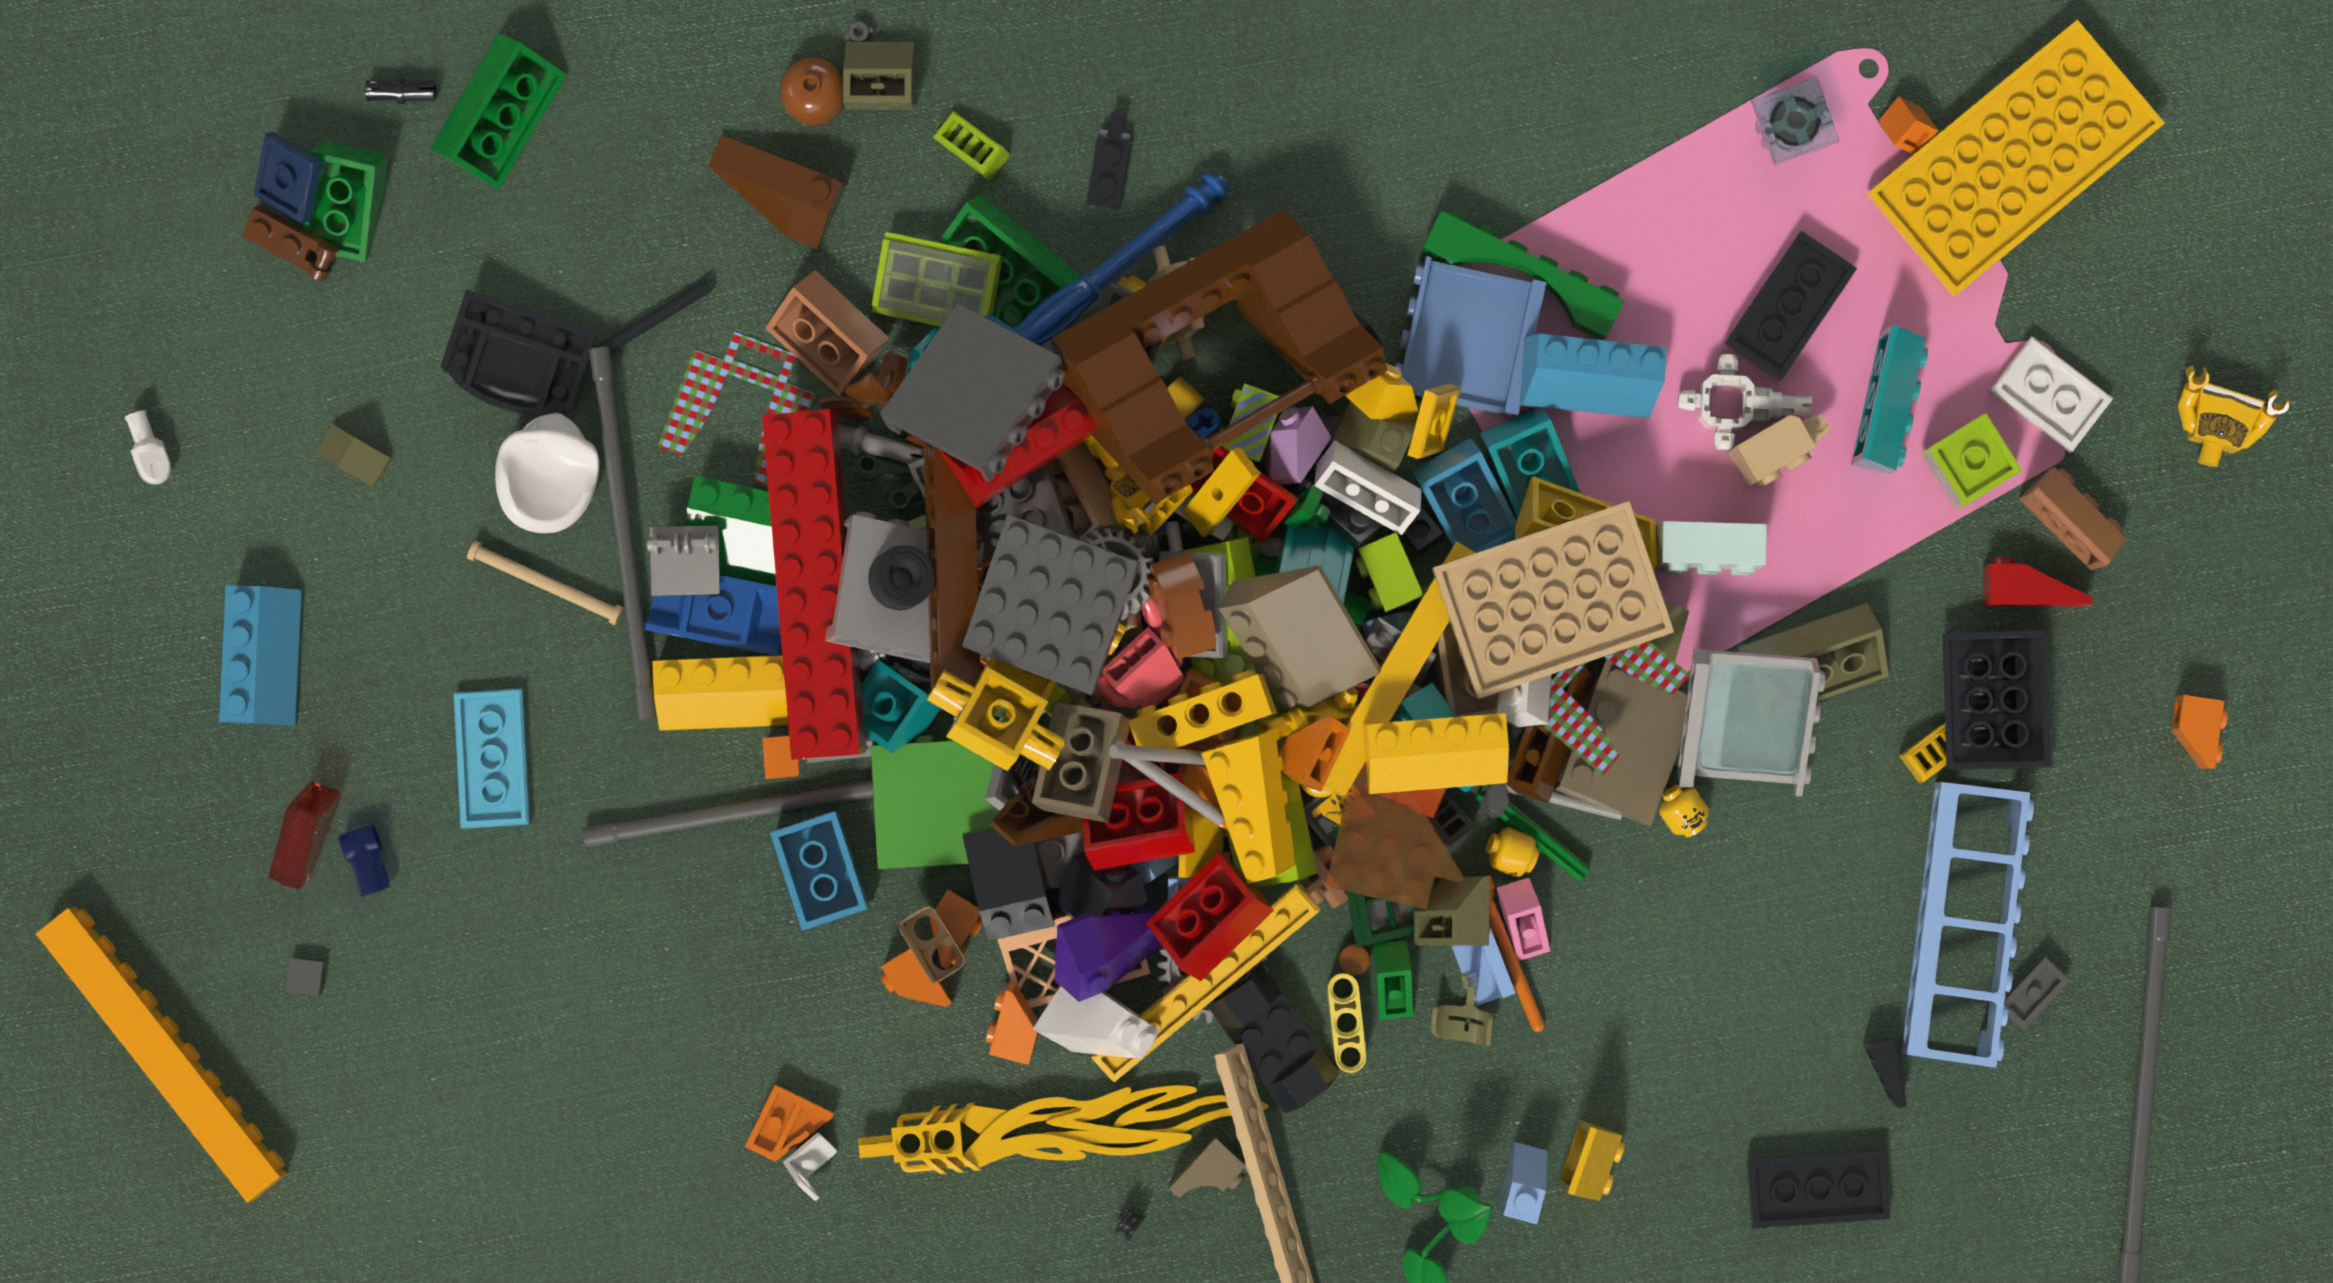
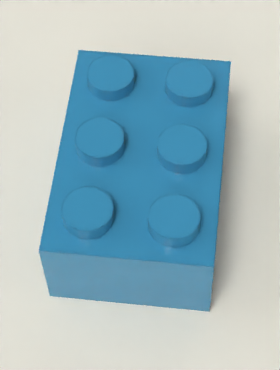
M838 811L770 833L802 931L870 909Z

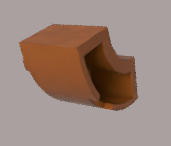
M1189 553L1150 564L1151 573L1150 579L1147 580V590L1151 599L1156 601L1163 625L1160 629V634L1165 647H1170L1177 659L1215 649L1216 636L1212 611L1204 610L1199 590L1205 589Z

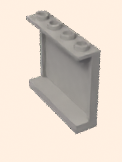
M857 512L856 515L846 519L843 524L844 527H848L833 624L827 627L825 641L930 663L928 597L911 609L903 611L892 610L884 607L874 598L868 583L869 570L873 561L891 547L899 545L912 546L927 556L926 526L921 529L909 527L907 521L890 519L889 522L876 520V515L872 513ZM981 543L979 550H977L978 564H982L985 543ZM896 569L893 573V580L898 586L907 587L910 582V576L905 570Z

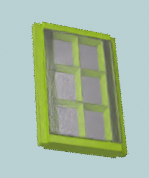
M885 232L872 300V312L939 327L943 325L957 303L983 317L987 314L992 315L1002 256Z

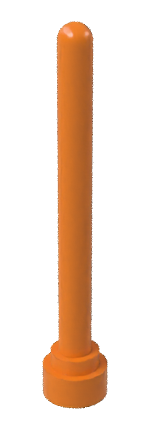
M1488 875L1490 877L1489 888L1491 892L1489 900L1490 929L1531 1028L1535 1032H1541L1545 1027L1544 1021L1492 898L1495 896L1493 889L1496 887L1491 875Z

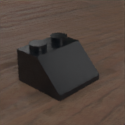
M1083 850L1072 858L1053 901L1060 910L1073 919L1087 913H1095L1097 916H1109L1110 912L1119 911L1123 915L1130 914L1146 903L1148 897L1141 874L1132 865L1128 864L1094 870Z

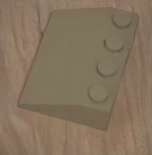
M1320 565L1232 581L1219 607L1221 614L1257 673L1264 674L1270 694L1280 711L1310 707L1378 675L1381 671L1379 664Z
M1606 659L1600 665L1584 710L1604 731L1620 757L1602 776L1574 751L1569 749L1554 790L1650 827L1680 748L1687 695L1678 690L1673 695L1659 690L1632 676Z

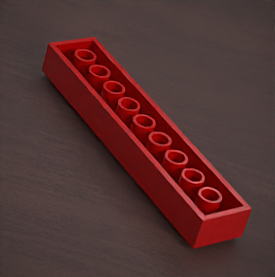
M825 409L762 415L791 760L862 754L866 752L858 649L825 641L827 627L833 624L847 537V527L843 526L846 520L837 410Z

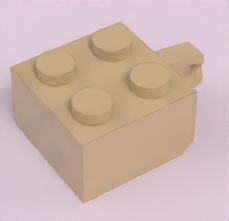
M1821 414L1801 421L1800 417L1789 415L1737 445L1727 453L1747 487L1756 483L1760 489L1782 476L1779 470L1782 467L1786 466L1787 470L1791 471L1811 459L1812 457L1809 452L1817 447L1815 443L1831 430Z

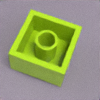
M1393 533L1358 549L1359 557L1355 558L1354 561L1361 578L1368 577L1373 588L1368 590V594L1375 610L1382 608L1384 614H1387L1422 599L1424 595L1397 533Z

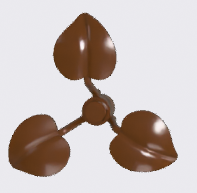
M885 354L880 373L876 378L869 372L861 380L846 387L845 393L853 399L830 397L819 400L817 405L825 409L837 410V415L853 421L872 420L874 412L867 408L870 405L876 404L883 407L886 406L907 376L910 360L897 354ZM912 434L907 435L909 442L924 447L923 440Z

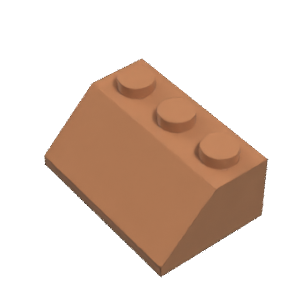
M816 270L793 286L765 328L839 397L845 392L846 387L852 384L876 359L890 339Z
M2053 467L2048 469L2018 499L2090 571L2107 566L2127 541L2121 534L2123 528L2113 518L2108 517L2106 519L2097 510L2099 504L2089 494L2084 493L2082 495L2073 486L2075 481L2070 474L2063 469L2057 470Z

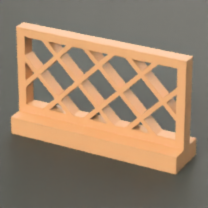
M1063 911L1056 913L1054 927L997 939L1010 981L1015 982L1019 989L1027 977L1044 986L1038 997L1027 1000L1031 1008L1050 1003L1059 989L1051 984L1055 977V967L1047 981L1033 975L1030 971L1038 956L1055 965L1056 959L1041 951L1047 940L1057 939V925L1071 920ZM1040 943V945H1039V947H1038L1037 949H1035L1034 947L1030 946V945H1033V944ZM1024 948L1034 953V956L1026 970L1012 963L1009 951ZM1145 958L1140 963V968L1131 970L1117 983L1150 974L1147 959ZM1015 971L1022 974V977L1019 982L1017 980ZM1047 989L1054 991V993L1045 995Z

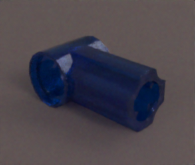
M374 824L340 834V846L346 861L351 863L361 897L391 888L380 854L382 853L381 840Z

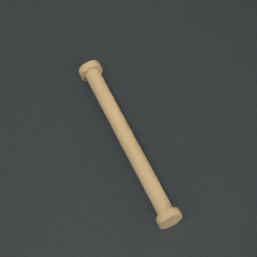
M477 540L473 542L469 549L467 559L471 561L480 560L608 618L609 623L615 626L622 616L624 607L618 604L614 607L482 547V543Z

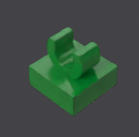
M1312 484L1297 496V501L1289 510L1284 524L1296 530L1305 523L1307 527L1316 530L1320 521L1325 523L1331 511L1326 506L1319 504L1323 491Z

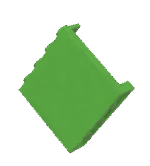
M917 736L913 739V743L905 744L893 753L881 745L871 746L878 869L968 864L962 837L963 833L991 827L992 819L999 812L997 808L985 800L994 763L948 737L947 741L933 742V736Z

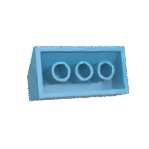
M1540 333L1525 337L1520 405L1647 419L1652 413L1665 382L1667 347Z
M226 585L219 722L297 725L303 590Z

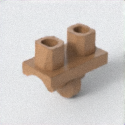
M1326 845L1313 851L1317 873L1299 881L1304 887L1303 890L1312 897L1317 905L1326 899L1334 909L1347 901L1348 896L1345 892L1342 873L1334 879L1327 869L1328 866L1338 860V857L1331 846Z

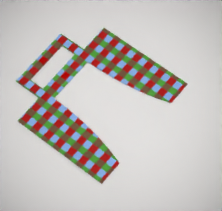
M733 332L723 360L698 350H693L658 448L680 456L684 454L707 419L727 374L774 391L767 415L810 411L816 394L787 383L796 359L791 352ZM739 344L784 360L779 376L735 361L734 358ZM762 431L756 464L755 483L768 487Z
M1650 641L1604 656L1632 676L1672 695L1690 676L1687 671ZM1583 663L1562 670L1553 679L1551 678L1548 724L1542 725L1604 776L1620 755L1594 719L1563 690L1585 665Z

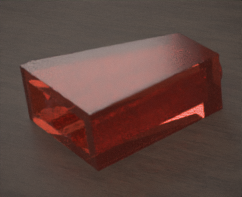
M310 781L287 806L268 878L278 881L284 887L301 889L313 874L340 802L341 792Z

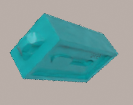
M1293 490L1292 494L1297 497L1299 494ZM1320 521L1316 530L1307 527L1305 523L1296 530L1284 524L1274 574L1320 565L1340 600L1344 603L1354 548L1326 522Z

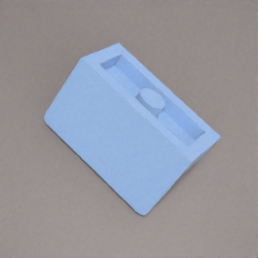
M1491 929L1489 946H1451L1461 973L1463 974L1467 971L1477 972L1478 989L1475 1006L1515 994Z

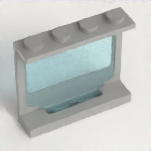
M1693 649L1677 765L1679 787L1693 788L1694 777L1700 776L1793 784L1795 796H1802L1804 784H1810L1811 764H1807L1808 755L1814 754L1816 747V734L1812 733L1813 723H1819L1821 705L1817 702L1818 692H1823L1825 688V672L1820 671L1817 658Z

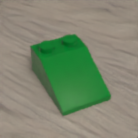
M323 141L310 151L311 154L322 159L311 220L303 223L302 228L335 245L338 248L336 256L366 262L385 191L389 155Z

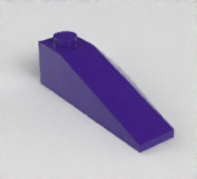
M1160 908L1136 910L1133 914L1126 915L1121 914L1119 911L1110 912L1109 916H1097L1095 913H1087L1058 924L1055 982L1078 1002L1107 991L1162 945L1146 924Z

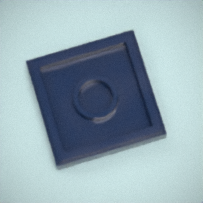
M275 132L265 133L254 195L300 223L309 222L311 220L322 159Z

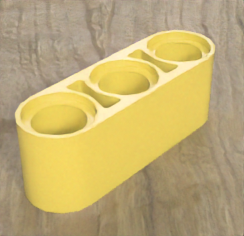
M1340 972L1334 974L1327 983L1335 1062L1339 1068L1345 1072L1354 1073L1363 1068L1366 1062L1359 986L1353 976ZM1339 979H1347L1352 984V991L1345 998L1337 997L1333 991V986ZM1343 1013H1351L1356 1019L1354 1029L1349 1032H1343L1337 1027V1019ZM1354 1047L1359 1051L1360 1057L1355 1065L1346 1066L1341 1062V1053L1345 1048Z

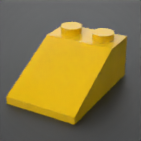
M1580 1120L1558 1185L1569 1194L1597 1201L1601 1200L1602 1194L1608 1195L1614 1176L1609 1173L1613 1162L1619 1163L1625 1147V1143L1620 1142L1622 1135Z

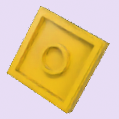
M1448 383L1425 390L1408 456L1420 459L1444 450L1460 392L1459 386Z

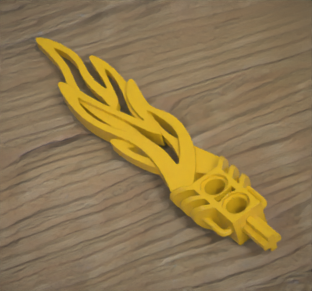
M1171 1085L1131 1092L1130 1087H1124L1091 1100L1081 1101L1063 1097H1046L1021 1104L1011 1110L974 1105L975 1102L968 1103L962 1109H955L958 1104H951L947 1110L937 1111L940 1106H934L930 1112L899 1116L897 1126L891 1128L892 1135L858 1138L860 1158L894 1155V1163L900 1162L901 1168L905 1172L935 1170L943 1175L947 1174L943 1169L950 1168L957 1173L964 1172L960 1167H970L974 1171H982L981 1167L1017 1153L1045 1160H1080L1086 1157V1154L1082 1151L1105 1155H1135L1159 1151L1189 1141L1192 1136L1184 1132L1207 1121L1231 1116L1232 1114L1230 1108L1227 1107L1201 1114L1167 1129L1141 1130L1121 1128L1136 1122L1171 1118L1206 1104L1226 1102V1095H1212L1170 1109L1145 1111L1158 1104L1195 1093L1197 1089L1186 1085ZM1167 1092V1094L1121 1114L1113 1126L1084 1122L1103 1117L1138 1099ZM1261 1101L1263 1110L1267 1109L1269 1105ZM1076 1107L1051 1114H1029L1043 1108ZM923 1119L920 1124L906 1126L903 1124L904 1121ZM1047 1120V1124L1052 1126L1079 1129L1064 1132L1023 1134L1001 1139L1003 1135L1015 1128ZM961 1122L980 1134L964 1154ZM941 1130L950 1131L955 1139L953 1146L948 1149L939 1148L935 1143L936 1133ZM905 1134H915L919 1138L920 1147L916 1152H906L902 1148L901 1139ZM1150 1142V1143L1143 1144V1145H1139V1146H1135V1147H1107V1146H1101V1145L1092 1144V1143H1099V1144H1119V1143ZM1057 1147L1063 1153H1050L1036 1149ZM922 1160L926 1163L921 1165H907V1161Z

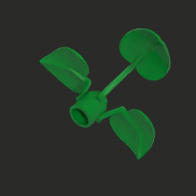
M1385 1151L1379 1152L1378 1178L1387 1198L1402 1208L1410 1207L1414 1200L1420 1203L1440 1199L1438 1209L1441 1216L1447 1222L1425 1246L1422 1254L1415 1249H1409L1405 1253L1402 1266L1407 1282L1448 1283L1443 1267L1435 1259L1429 1257L1430 1251L1449 1230L1460 1242L1464 1244L1475 1243L1487 1228L1493 1206L1480 1202L1476 1191L1467 1184H1463L1456 1189H1443L1439 1193L1420 1195L1419 1192L1422 1186L1416 1173L1406 1163Z

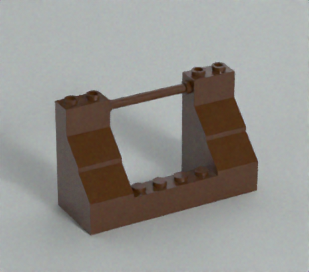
M1284 210L1279 211L1051 339L1054 353L1060 356L1066 370L1065 379L1062 383L1063 387L1079 399L1097 426L1092 435L1093 438L1154 504L1172 496L1177 491L1214 471L1211 456L1214 454L1213 450L1314 392L1317 395L1320 394L1331 404L1387 372L1383 346L1359 324L1310 235ZM1237 297L1241 316L1306 382L1208 438L1204 436L1200 438L1185 422L1144 349Z

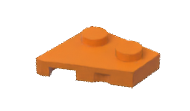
M775 1084L745 1147L776 1162L832 1119L835 1113Z

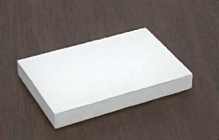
M2034 337L2028 339L1989 390V392L2069 453L2073 452L2113 399Z

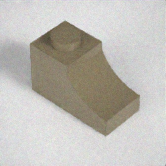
M1215 1136L1172 1182L1169 1190L1178 1198L1189 1190L1200 1186H1215L1222 1192L1227 1187L1233 1190L1246 1176L1242 1172L1246 1166L1238 1156Z

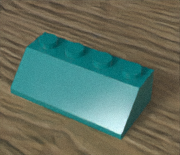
M1895 325L1889 326L1879 334L1851 465L1889 474L1897 471V466H1903L1907 451L1906 447H1902L1905 434L1910 433L1914 420V414L1909 413L1912 401H1917L1921 388V381H1917L1919 368H1924L1928 357V348H1924L1926 338Z

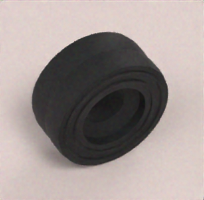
M907 545L894 546L881 553L873 561L868 575L869 588L874 598L884 607L898 611L908 610L922 603L930 595L935 581L934 568L929 558L919 549ZM896 569H903L909 574L910 582L907 587H900L894 582L893 573Z

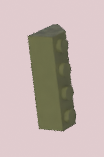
M1867 603L1738 647L1741 653L1817 658L1820 671L1825 672V688L1823 692H1818L1817 701L1889 677L1882 628ZM1742 665L1744 676L1761 721L1803 707L1808 676L1806 670Z

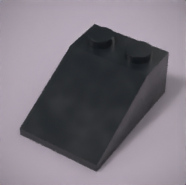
M992 827L963 833L962 837L978 909L988 941L1054 927L1056 906L1037 842L1013 846Z

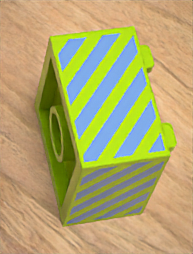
M1244 384L1242 391L1238 389L1234 391L1231 407L1235 408L1230 424L1280 396ZM1278 414L1222 446L1230 452L1240 447L1253 462L1254 466L1259 468L1269 435Z
M1987 413L1975 418L1920 452L1956 510L1965 507L2022 471Z

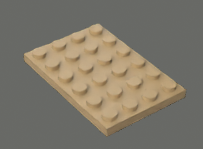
M1630 501L1432 568L1476 699H1481L1674 633Z

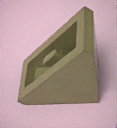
M333 424L315 452L336 467L372 487L376 486L392 459Z

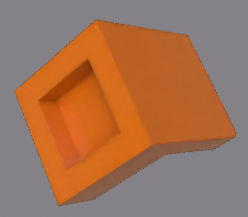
M1900 96L1878 121L1894 146L1911 154L1918 152L1939 131L1922 107Z
M789 736L762 738L765 779L798 777L800 775L799 759L791 760Z

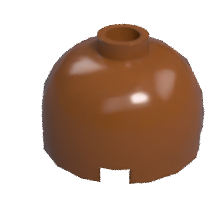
M817 57L802 58L791 64L783 74L779 88L781 102L787 113L798 123L808 126L825 125L831 122L844 109L843 76L840 70L828 60Z

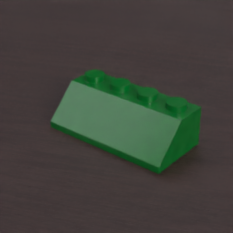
M498 33L431 145L430 150L499 190L567 74L519 41Z

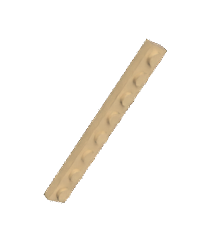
M1244 1044L1231 1045L1214 1055L1216 1068L1221 1077L1226 1094V1102L1230 1108L1236 1128V1136L1245 1158L1246 1170L1250 1175L1255 1192V1201L1260 1209L1265 1226V1235L1269 1240L1273 1253L1275 1268L1281 1283H1314Z

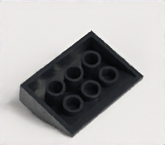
M2049 631L1942 633L1947 770L2054 768Z

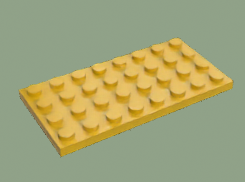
M2076 20L1866 195L1954 298L2164 125L2165 122L2083 25Z

